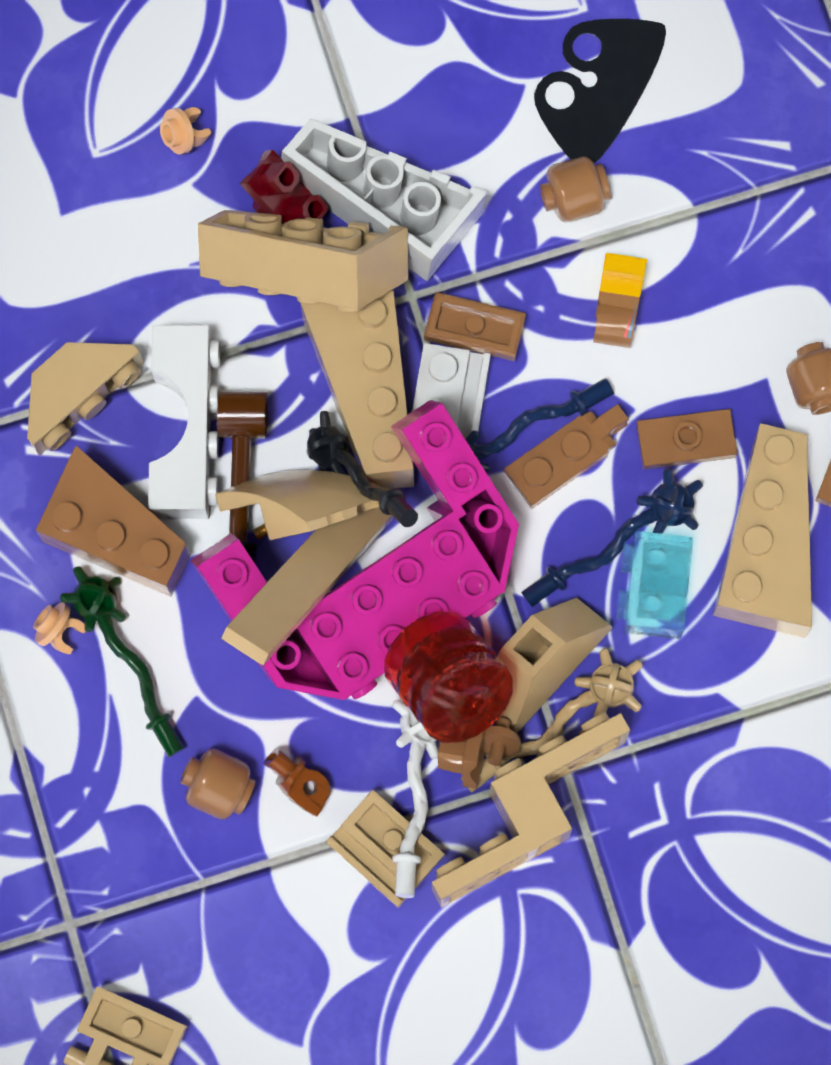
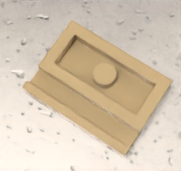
M372 790L340 825V828L329 837L326 844L391 903L399 908L406 898L395 896L397 864L393 862L392 857L395 854H400V845L410 822ZM422 833L415 843L414 854L421 857V862L416 865L415 889L445 857V854Z

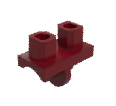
M274 150L265 151L257 166L240 183L253 198L252 207L257 213L281 215L282 224L290 220L305 219L306 217L321 219L328 210V205L319 195H312L299 180V172L289 161L284 162Z

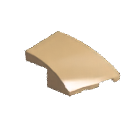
M294 470L264 474L215 493L220 512L259 503L269 540L310 532L358 516L357 512L379 508V501H372L360 494L349 475L328 471ZM369 482L370 485H372V486L381 487V486H378V485H376V484H374V483Z

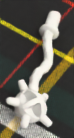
M425 687L419 689L417 702L411 703L409 706L398 699L392 703V707L401 715L400 728L402 735L397 739L396 744L398 747L403 748L408 743H411L409 760L407 762L408 784L413 793L415 809L414 816L401 842L400 854H395L392 857L393 862L397 864L395 896L400 898L415 897L416 865L421 862V857L414 854L415 843L425 826V819L429 810L427 792L422 783L421 759L425 748L431 759L437 758L438 749L436 741L441 737L443 730L447 729V718H443L441 711L428 701V689Z

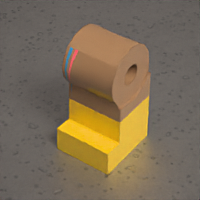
M612 253L605 254L595 315L597 320L593 343L630 348L647 259Z

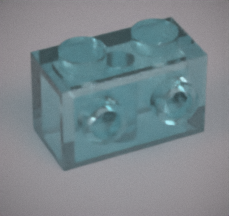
M636 531L633 545L624 544L621 572L630 573L628 591L619 590L616 619L625 620L624 633L681 639L685 626L693 537Z

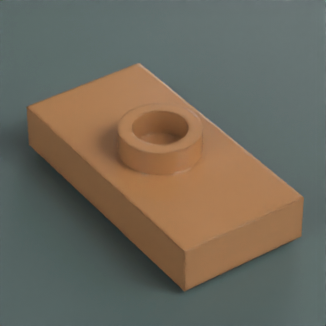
M435 292L424 333V340L481 354L491 353L493 357L515 362L526 313Z
M730 409L640 420L636 423L643 470L733 459L737 456Z

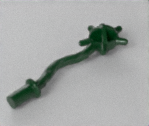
M80 566L75 567L73 573L78 581V585L73 593H62L60 595L61 602L74 605L78 614L85 619V631L92 632L97 621L106 644L137 675L141 698L144 703V712L150 721L146 724L145 728L154 732L168 758L185 749L169 722L171 714H162L156 704L154 682L148 667L136 653L128 649L115 632L111 619L112 617L119 622H123L126 619V615L116 607L117 595L115 589L121 584V579L114 577L107 581L97 576L88 577Z

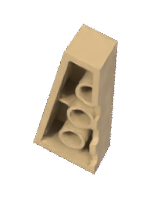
M223 210L198 223L200 277L219 280V284L222 286L238 287L243 285L257 288L258 292L263 295L285 294L297 297V301L301 303L314 304L323 302L337 305V309L343 312H358L363 310L367 304L408 281V227L391 225L389 232L385 234L369 232V223L350 222L348 227L323 228V219L306 217L305 219L290 220L282 224L281 215Z

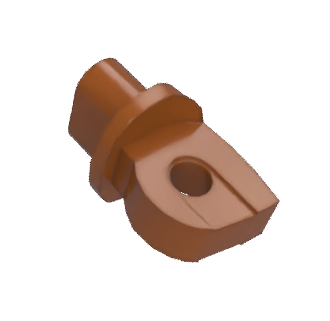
M273 750L263 764L278 776L275 782L276 785L292 803L311 816L317 817L330 794V785L326 777L318 771L304 767L306 761L300 756L291 760L281 750ZM308 781H311L314 786L311 794L304 792V785Z

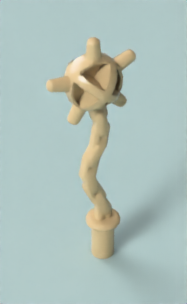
M602 649L600 651L601 666L593 672L591 677H577L574 681L575 686L590 690L579 695L577 699L568 701L556 714L554 723L540 739L520 743L518 753L512 757L503 758L501 765L494 766L489 764V754L485 753L486 759L483 760L477 789L496 775L494 772L511 759L539 753L538 748L559 737L562 734L564 724L581 708L598 703L593 715L594 717L605 713L609 707L616 708L624 704L634 712L640 711L641 704L632 696L634 692L632 676L642 668V663L639 660H635L626 667L618 663H612L609 650ZM468 788L471 793L477 790L474 788Z

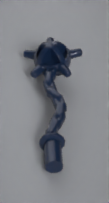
M604 378L578 393L574 390L571 391L570 400L561 405L538 406L535 409L524 411L511 422L505 432L490 443L474 446L480 437L479 432L475 430L465 440L477 459L480 460L491 454L500 453L512 444L518 434L532 422L556 419L560 416L566 417L576 412L583 416L587 413L588 408L612 396L614 392L608 380ZM480 462L486 473H488L490 466Z
M664 469L663 484L654 490L652 496H638L637 498L638 505L650 507V509L626 521L616 531L613 541L599 555L579 559L571 564H564L556 570L548 566L546 568L547 573L523 590L521 594L529 605L533 607L555 590H565L563 582L574 574L595 571L603 565L610 564L622 551L625 541L640 527L655 521L657 522L652 534L657 538L661 537L667 526H678L684 523L691 530H696L699 524L692 516L695 504L693 495L703 487L702 482L696 480L684 486L674 481L671 469Z

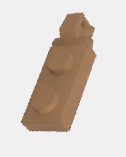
M618 404L598 418H596L592 411L583 416L580 415L505 467L504 473L529 507L533 509L608 456V452L616 446L611 437L628 425L627 421L629 418Z

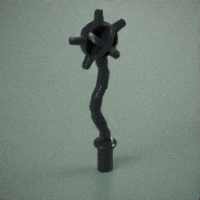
M321 411L320 427L309 430L306 450L308 457L318 464V471L332 470L335 473L344 474L342 465H344L360 494L372 501H379L381 512L386 515H392L402 526H413L418 520V513L406 502L403 491L398 488L383 489L382 487L370 485L362 467L349 454V439L335 426L331 425L329 412Z

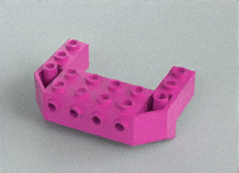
M429 400L391 426L437 498L436 502L426 508L435 522L326 594L264 665L257 662L267 678L277 688L345 700L350 696L353 699H358L377 686L376 678L390 669L393 672L404 669L417 659L416 651L429 642L437 645L447 640L457 631L455 626L457 623L469 615L472 618H477L487 613L497 604L495 598L505 592L519 523L441 402ZM231 533L190 560L230 621L240 613L267 583L240 540Z

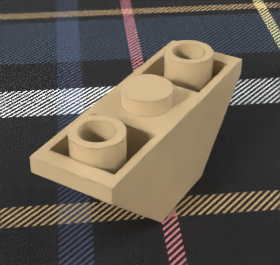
M67 342L31 373L27 439L39 456L47 449L52 452L61 447L71 435L69 430L82 418L90 420L104 408L106 404L105 398L117 387L125 389L138 378L141 373L140 367L144 364L140 351L133 344Z
M578 598L531 615L498 653L486 687L487 690H493L490 711L497 718L508 719L511 722L510 729L518 733L612 629L611 625Z

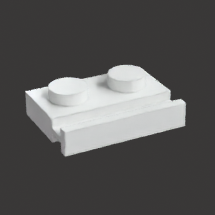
M424 343L412 412L429 400L441 402L465 439L473 430L478 432L491 353H472L470 350Z

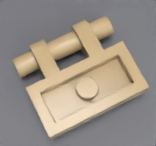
M97 986L77 1028V1032L93 1038V1043L88 1053L71 1046L63 1064L114 1065L104 1060L110 1046L134 1057L131 1065H171L187 1030V1026Z

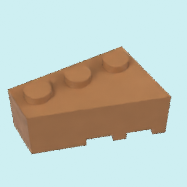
M75 445L35 530L42 542L172 597L191 556L187 544Z

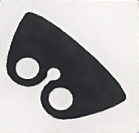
M598 19L581 22L573 26L565 35L563 55L566 62L582 73L593 72L597 77V82L594 86L587 87L582 84L579 77L569 72H552L543 77L538 83L534 93V102L547 130L570 160L587 156L595 164L614 142L636 107L658 63L666 36L664 24L639 19ZM582 34H592L601 42V53L591 61L581 60L573 52V42ZM555 82L567 83L574 91V100L565 109L553 108L546 101V90Z

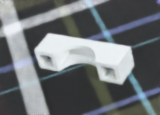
M152 325L151 372L155 383L175 392L183 400L188 410L187 427L178 445L167 455L149 463L148 510L158 519H209V505L218 504L215 493L218 492L217 477H210V459H218L219 438L218 431H210L211 414H217L219 386L211 385V369L220 368V341L212 340L209 325Z

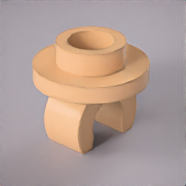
M191 107L185 111L180 108H173L165 112L163 121L160 124V135L164 144L170 147L174 153L178 155L188 153L192 147L203 145L210 136L211 131L209 128L203 130L192 128L191 123L195 122L201 114L199 108Z
M59 603L55 607L48 605L41 611L34 622L33 628L37 630L35 641L41 646L50 643L57 651L71 654L73 649L63 642L62 634L68 627H72L74 630L84 634L86 632L84 629L85 625L80 620L69 617L70 607L65 603Z

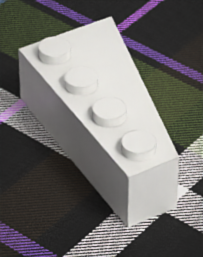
M312 118L307 121L282 150L281 159L284 162L289 161L299 172V180L312 195H319L328 205V210L347 224L350 222L369 223V232L383 234L389 232L391 225L408 227V268L425 281L430 279L483 213L488 192L474 186L468 189L450 181V176L436 170L430 173L407 163V158L391 151L389 154H385L366 146V141Z

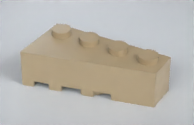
M389 291L367 304L363 310L358 312H343L337 309V305L323 302L314 304L300 302L305 328L315 349L316 357L329 386L333 402L343 423L355 460L362 467L368 482L385 489L414 487L413 461L391 428L393 424L407 416L394 291Z
M760 423L751 449L713 616L806 638L812 629L807 434Z

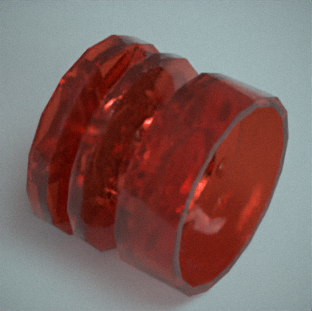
M435 612L420 617L411 623L392 642L384 660L385 678L402 702L410 708L414 717L421 723L427 734L442 743H459L484 732L506 710L513 693V678L501 659L497 658L495 652L490 647L486 646L483 638L470 622L455 612Z

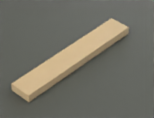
M379 508L357 512L358 516L316 529L228 624L221 639L259 664L264 665L394 517L382 513Z

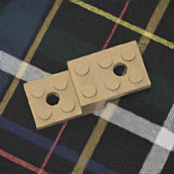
M606 712L582 724L580 726L582 731L578 733L579 736L569 741H566L563 735L539 747V754L536 755V759L523 764L519 758L494 772L496 777L494 778L495 781L491 782L489 795L513 838L508 840L505 833L481 845L479 847L481 850L479 852L480 856L465 864L463 858L459 857L436 870L437 879L432 881V892L441 908L569 839L572 827L552 793L549 784L624 745L630 733V728L621 713L612 718H609Z

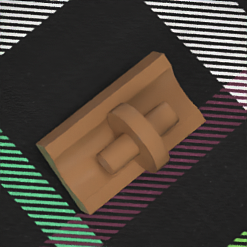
M479 688L476 701L450 699L446 719L447 730L468 733L467 740L448 737L441 738L437 755L438 768L462 774L463 787L477 789L485 753L489 754V764L499 766L502 764L503 758L516 755L520 748V737L516 732L510 730L511 722L508 719L498 718L496 726H491L493 713L490 711L493 690Z

